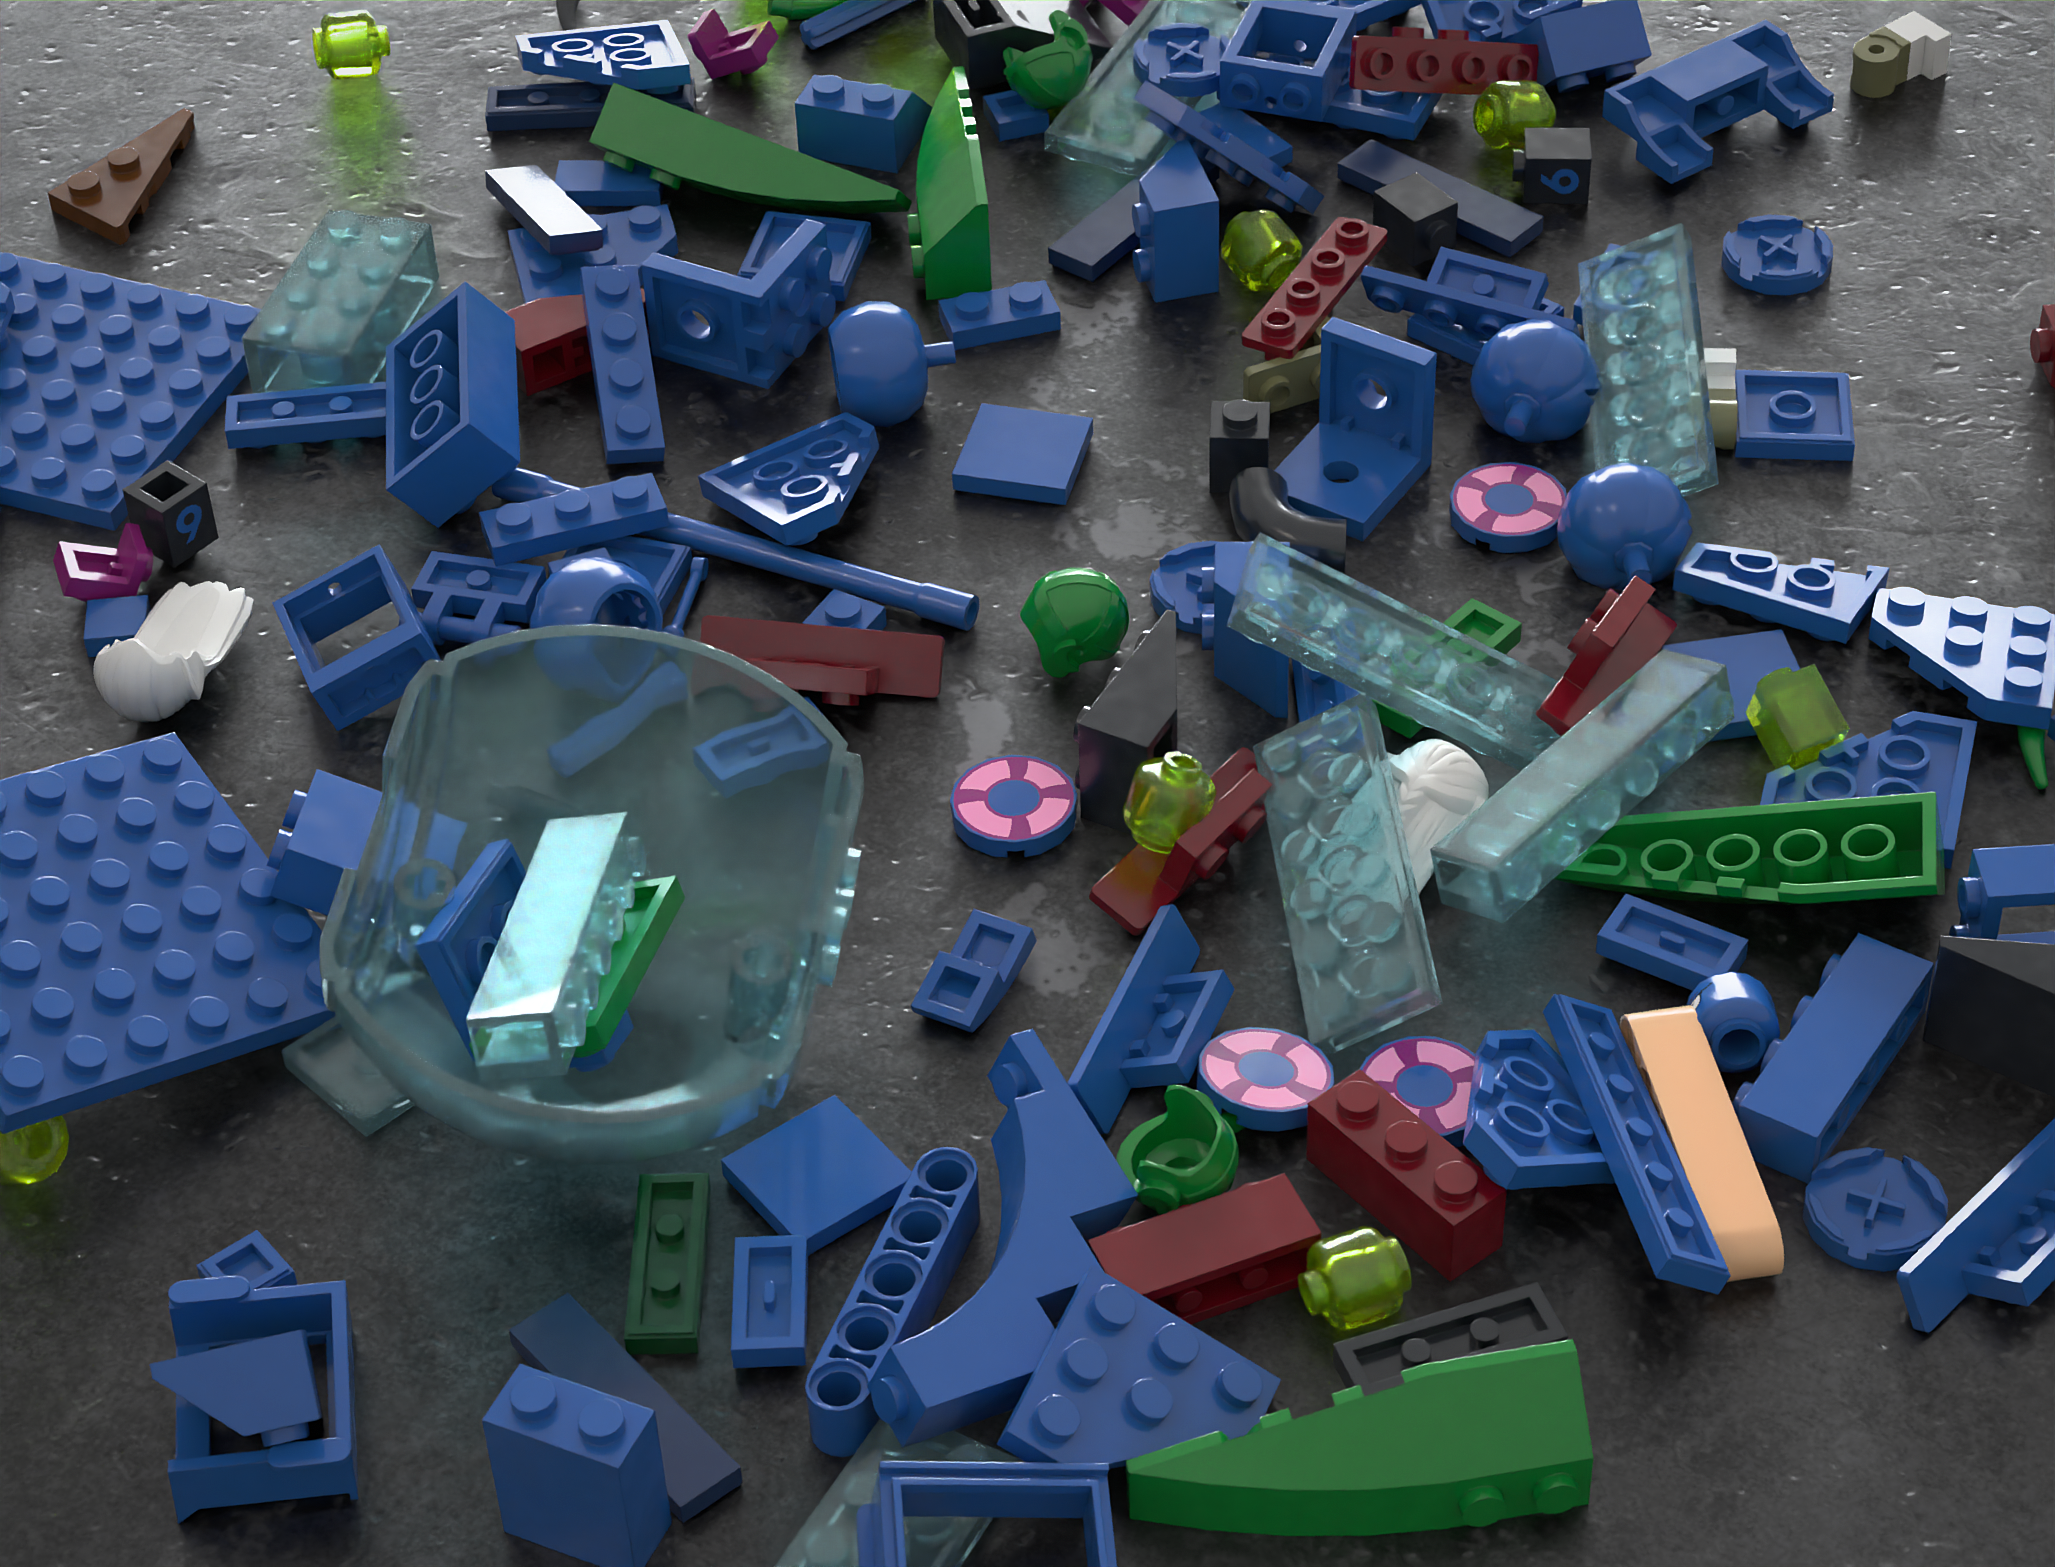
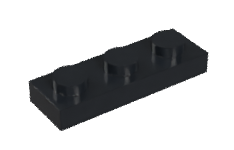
M1535 1282L1333 1343V1364L1346 1389L1361 1385L1364 1396L1404 1384L1401 1371L1425 1363L1568 1340V1334L1539 1284Z

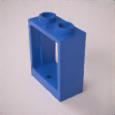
M1252 0L1220 59V105L1322 122L1350 66L1352 38L1356 36L1357 9L1300 0ZM1257 50L1315 59L1317 61L1314 67L1311 68L1255 59L1253 57ZM1267 97L1274 98L1277 103L1272 104L1268 102Z
M380 544L273 602V606L308 687L337 731L446 672L404 581ZM332 583H340L338 587L328 589ZM393 602L402 622L400 626L329 665H325L316 645L317 642L384 605Z
M2055 844L1972 849L1968 877H1961L1957 886V900L1961 914L1959 925H1952L1950 927L1949 936L2055 944V931L1998 935L2003 908L2055 905Z

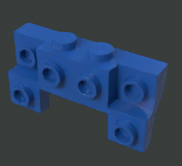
M1764 20L1604 90L1602 117L1637 141V161L1672 184L1712 166L1714 148L1701 139L1702 137L1762 110H1765L1780 122L1793 129L1831 112L1834 93L1820 84L1806 69L1794 50L1788 34L1769 21Z

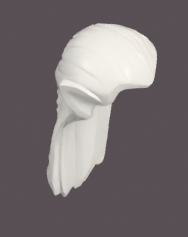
M206 581L189 587L187 583L179 582L173 589H169L155 604L134 639H127L125 641L115 640L111 647L108 644L98 653L94 662L93 674L96 687L101 696L120 716L128 720L148 723V721L158 722L162 718L166 719L179 711L191 699L200 700L204 678L224 660L249 624L253 610V599L245 595L243 588L229 591L226 584L218 581L215 583Z
M1438 739L1418 742L1411 748H1406L1400 755L1387 752L1379 775L1366 787L1347 812L1333 837L1319 853L1313 865L1307 889L1313 893L1311 901L1314 903L1325 902L1326 918L1330 921H1336L1337 925L1346 928L1365 922L1369 934H1374L1380 929L1390 930L1408 912L1449 850L1458 840H1462L1471 830L1473 824L1487 812L1490 806L1488 798L1489 787L1480 766L1464 750L1449 742Z

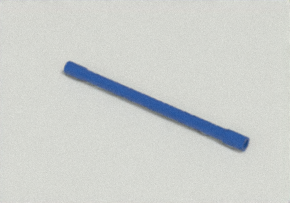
M516 467L507 479L496 481L491 485L492 493L495 497L516 503L557 495L566 490L583 489L556 481L549 475ZM668 512L669 526L637 533L667 543L689 546L695 551L829 589H837L857 597L913 612L920 618L966 631L973 627L979 612L980 603L976 595L933 583L911 581Z

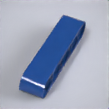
M941 1147L925 1153L917 1161L807 1376L805 1390L812 1441L820 1451L830 1456L846 1457L856 1455L868 1448L874 1440L883 1420L875 1411L867 1385L890 1346L928 1330L979 1226L981 1211L978 1168L975 1159L968 1152L959 1148Z

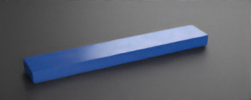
M1553 994L1543 1014L1656 1278L1718 1295L1731 1275L1612 1010L1565 995Z

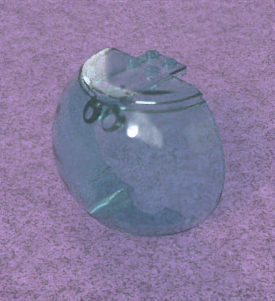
M597 624L547 626L514 631L477 641L447 653L444 661L429 659L421 666L405 688L383 753L382 798L358 869L344 868L320 938V982L325 1005L330 1011L335 1012L338 1022L360 1054L391 1086L422 1111L453 1130L491 1147L528 1158L559 1163L612 1165L648 1161L669 1156L722 1138L758 1118L764 1107L775 1110L783 1101L801 1067L822 986H833L841 952L840 943L843 931L848 926L855 895L854 886L862 855L861 849L853 848L865 791L860 755L847 752L848 743L827 718L801 695L769 673L737 656L707 644L669 633L628 626ZM509 839L512 842L545 912L556 895L677 876L685 899L627 1007L634 1028L615 1053L614 1059L606 1066L589 1072H580L576 1068L550 1070L531 1079H518L516 1075L487 1078L484 1069L479 1068L476 1061L473 1062L415 944L437 913L449 905L455 898L456 887L488 843Z

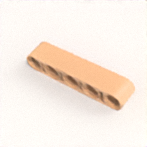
M1688 1005L1624 1014L1621 1016L1620 1030L1731 1276L1727 1282L1781 1274L1784 1268V1248L1781 1231L1702 1025L1697 1020V1013L1694 1007Z

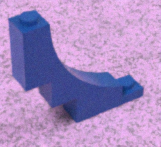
M1033 1029L1011 1034L987 1075L993 1085L996 1097L1008 1109L991 1138L999 1171L1002 1205L1000 1235L995 1259L987 1281L970 1300L951 1316L919 1335L890 1346L867 1385L876 1413L884 1422L890 1425L902 1448L1015 1409L1055 1331L1052 1324L1061 1320L1079 1282L1089 1268L1093 1265L1103 1271L1087 1245L1088 1240L1117 1228L1138 1196Z

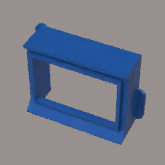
M239 1275L183 1280L174 1283L169 1288L168 1296L169 1312L176 1343V1358L292 1331L306 1330L309 1345L326 1343L329 1418L328 1439L281 1443L269 1450L211 1455V1415L176 1394V1459L168 1460V1476L178 1524L198 1509L345 1493H350L351 1500L358 1499L353 1330L346 1280L250 1290L249 1281Z
M880 1461L872 1501L862 1505L856 1515L859 1567H906L903 1517L1083 1518L1088 1567H1117L1107 1479L1109 1472L1108 1463Z

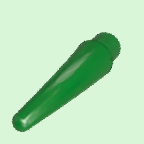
M769 0L768 15L786 17L787 20L810 19L848 0Z
M2016 725L2021 752L2035 787L2039 790H2044L2049 784L2045 763L2046 730Z

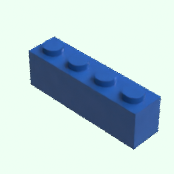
M1860 933L1857 934L1843 956L1836 953L1831 956L1821 976L1817 994L1814 998L1805 995L1801 999L1794 1012L1789 1034L1785 1040L1775 1038L1771 1042L1761 1064L1760 1076L1754 1084L1747 1081L1744 1082L1732 1103L1754 1161L1809 1184L1813 1171L1819 1163L1829 1157L1926 1011L1934 967L1933 962Z

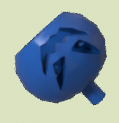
M867 301L842 311L828 327L832 369L841 414L848 412L872 426L888 427L908 420L923 405L928 390V368L956 363L953 341L924 345L919 326L908 311L890 302Z
M1530 319L1506 325L1483 345L1472 368L1471 391L1483 419L1499 434L1522 442L1541 443L1544 441L1565 440L1583 428L1599 397L1601 382L1597 378V374H1599L1597 364L1592 357L1588 345L1574 332L1562 328L1551 321Z
M1628 462L1609 465L1582 477L1568 492L1558 516L1557 532L1559 547L1577 577L1602 589L1624 590L1635 575L1650 585L1666 578L1679 563L1693 532L1692 527L1688 523L1692 518L1688 503L1682 497L1678 487L1666 474L1653 467Z
M606 557L582 558L572 560L564 568L551 574L540 588L536 596L535 608L530 617V635L537 649L542 667L554 680L587 693L606 692L625 687L632 680L642 675L654 660L662 634L663 615L656 593L645 576L625 564L612 561Z

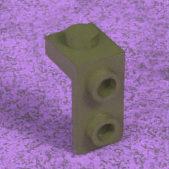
M1327 316L1294 358L1285 359L1279 357L1247 367L1243 373V400L1270 402V413H1274L1320 398L1321 329L1330 318Z

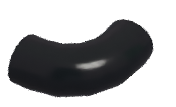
M1247 468L1239 472L1232 479L1229 488V504L1236 532L1245 542H1290V573L1329 579H1345L1347 519L1309 516L1292 508L1288 503L1287 482L1281 474L1270 468Z

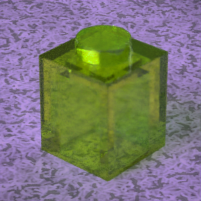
M1815 664L1794 672L1789 667L1781 668L1769 673L1757 683V688L1745 713L1775 769L1789 765L1795 771L1816 762L1819 758V751L1842 742L1850 728Z

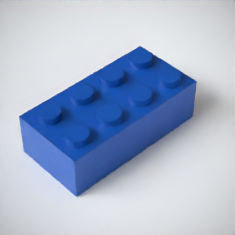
M466 281L386 346V490L437 528L453 515L467 511L478 495L496 481L507 479L520 463L515 320Z

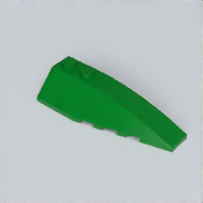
M964 66L953 67L931 110L924 129L917 161V213L907 214L913 278H924L927 300L954 298L969 292L980 293L992 290L988 200L978 134H976L975 119L972 116L971 99H969Z
M614 82L589 141L605 153L603 162L632 173L635 164L652 170L649 176L650 180L676 191H679L681 183L699 190L748 203L799 211L850 214L908 212L912 201L896 188Z
M1936 792L1540 822L1536 857L1538 877L1608 891L1674 900L1731 904H1823L1945 895L1944 844Z
M1573 1339L1425 1363L1401 1371L1404 1384L1364 1396L1361 1385H1357L1333 1393L1332 1397L1335 1406L1294 1419L1289 1408L1259 1417L1260 1423L1254 1425L1246 1435L1231 1440L1223 1432L1215 1431L1126 1460V1493L1129 1518L1210 1531L1279 1536H1371L1441 1530L1465 1525L1481 1527L1490 1525L1500 1519L1541 1512L1558 1514L1572 1507L1588 1505L1593 1468V1451L1576 1346Z

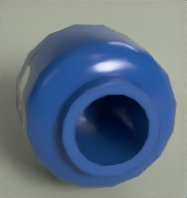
M1731 971L1714 974L1700 982L1689 995L1687 1006L1691 1005L1694 1007L1697 1013V1020L1702 1025L1719 1072L1736 1074L1757 1068L1762 1064L1771 1042L1775 1038H1780V1027L1772 997L1760 981L1748 974Z

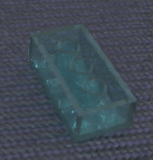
M328 210L242 337L253 393L373 383L386 363V346L406 331L439 279L431 224L407 221L400 217L385 218L357 214L349 210Z

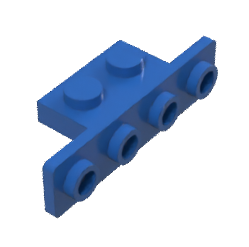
M1440 247L1427 281L1371 266H1365L1360 276L1367 299L1376 307L1386 312L1399 313L1404 310L1423 315L1427 320L1439 326L1451 327L1457 324L1476 329L1481 335L1489 339L1509 324L1530 319L1547 320L1574 332L1580 338L1578 325L1575 320L1539 311L1549 286L1546 273Z
M1174 904L1159 907L1067 1082L1099 1134L1109 1133L1131 1088L1189 1083L1198 1064L1199 1054L1210 1040L1235 990L1224 970L1190 973L1200 954V948Z
M2055 1118L1897 1272V1281L1915 1330L1931 1332L1968 1294L2028 1307L2055 1280Z

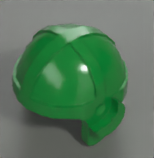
M1057 9L1049 14V22L1054 32L1053 43L1039 46L1026 53L1011 47L1003 51V57L1007 65L1004 69V75H1006L1009 86L1027 104L1037 109L1050 110L1069 105L1083 93L1090 76L1092 52L1088 44L1087 33L1077 20L1070 18L1067 13Z
M1069 567L1059 571L1048 572L1035 583L1020 612L1023 623L1037 643L1044 670L1050 676L1057 678L1064 677L1068 673L1078 672L1079 665L1085 662L1108 660L1113 657L1120 649L1121 642L1129 627L1128 604L1116 582L1108 575L1089 568Z
M1170 1085L1166 1090L1164 1099L1168 1111L1135 1128L1121 1143L1117 1154L1118 1164L1138 1194L1135 1200L1156 1211L1159 1215L1168 1213L1173 1209H1178L1181 1205H1192L1228 1192L1232 1188L1239 1164V1149L1234 1131L1228 1122L1221 1117L1214 1107L1212 1100L1198 1090L1180 1085Z

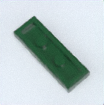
M709 1173L639 1174L624 1333L625 1349L629 1355L699 1353L711 1196Z

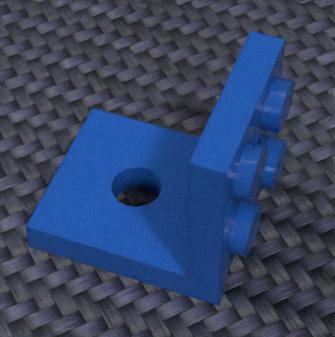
M806 219L751 280L652 252L641 264L652 356L769 389L794 359L799 358L804 353L807 344L822 327H826L831 322L834 316L836 299L831 294L830 282L832 252L828 249L826 224ZM693 311L700 313L707 320L709 326L700 322L695 317Z
M1332 317L1321 329L1319 423L1274 470L1281 474L1287 482L1288 503L1292 508L1309 516L1347 519V536L1360 541H1364L1431 465L1436 352ZM1370 380L1377 382L1384 389L1386 396L1378 394L1375 385ZM1345 479L1350 482L1336 483L1332 482V480Z

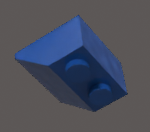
M1611 0L1540 16L1506 41V43L1536 44L1539 51L1536 87L1543 89L1557 85L1559 93L1583 88L1589 85L1588 78L1605 75L1606 82L1628 78L1637 73L1635 66L1652 56L1637 0Z
M813 75L794 103L798 151L819 160L898 173L923 134L933 107L913 91L891 88L886 84H866L843 80L834 75Z
M1189 140L1177 141L1139 180V203L1132 205L1133 226L1137 237L1140 238V249L1133 250L1132 255L1134 272L1139 283L1146 282L1155 303L1219 292V200Z
M1215 542V567H1202V604H1214V614H1202V650L1214 651V676L1272 716L1288 718L1290 542Z
M306 1330L292 1331L150 1364L152 1379L242 1436L261 1433L263 1447L308 1437V1435H311L308 1422L323 1417Z

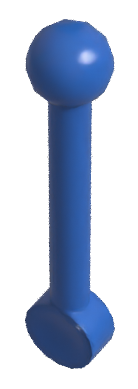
M694 557L692 560L690 578L672 623L662 630L661 640L666 647L671 649L678 648L684 642L685 634L682 628L701 581H705L707 578V558Z

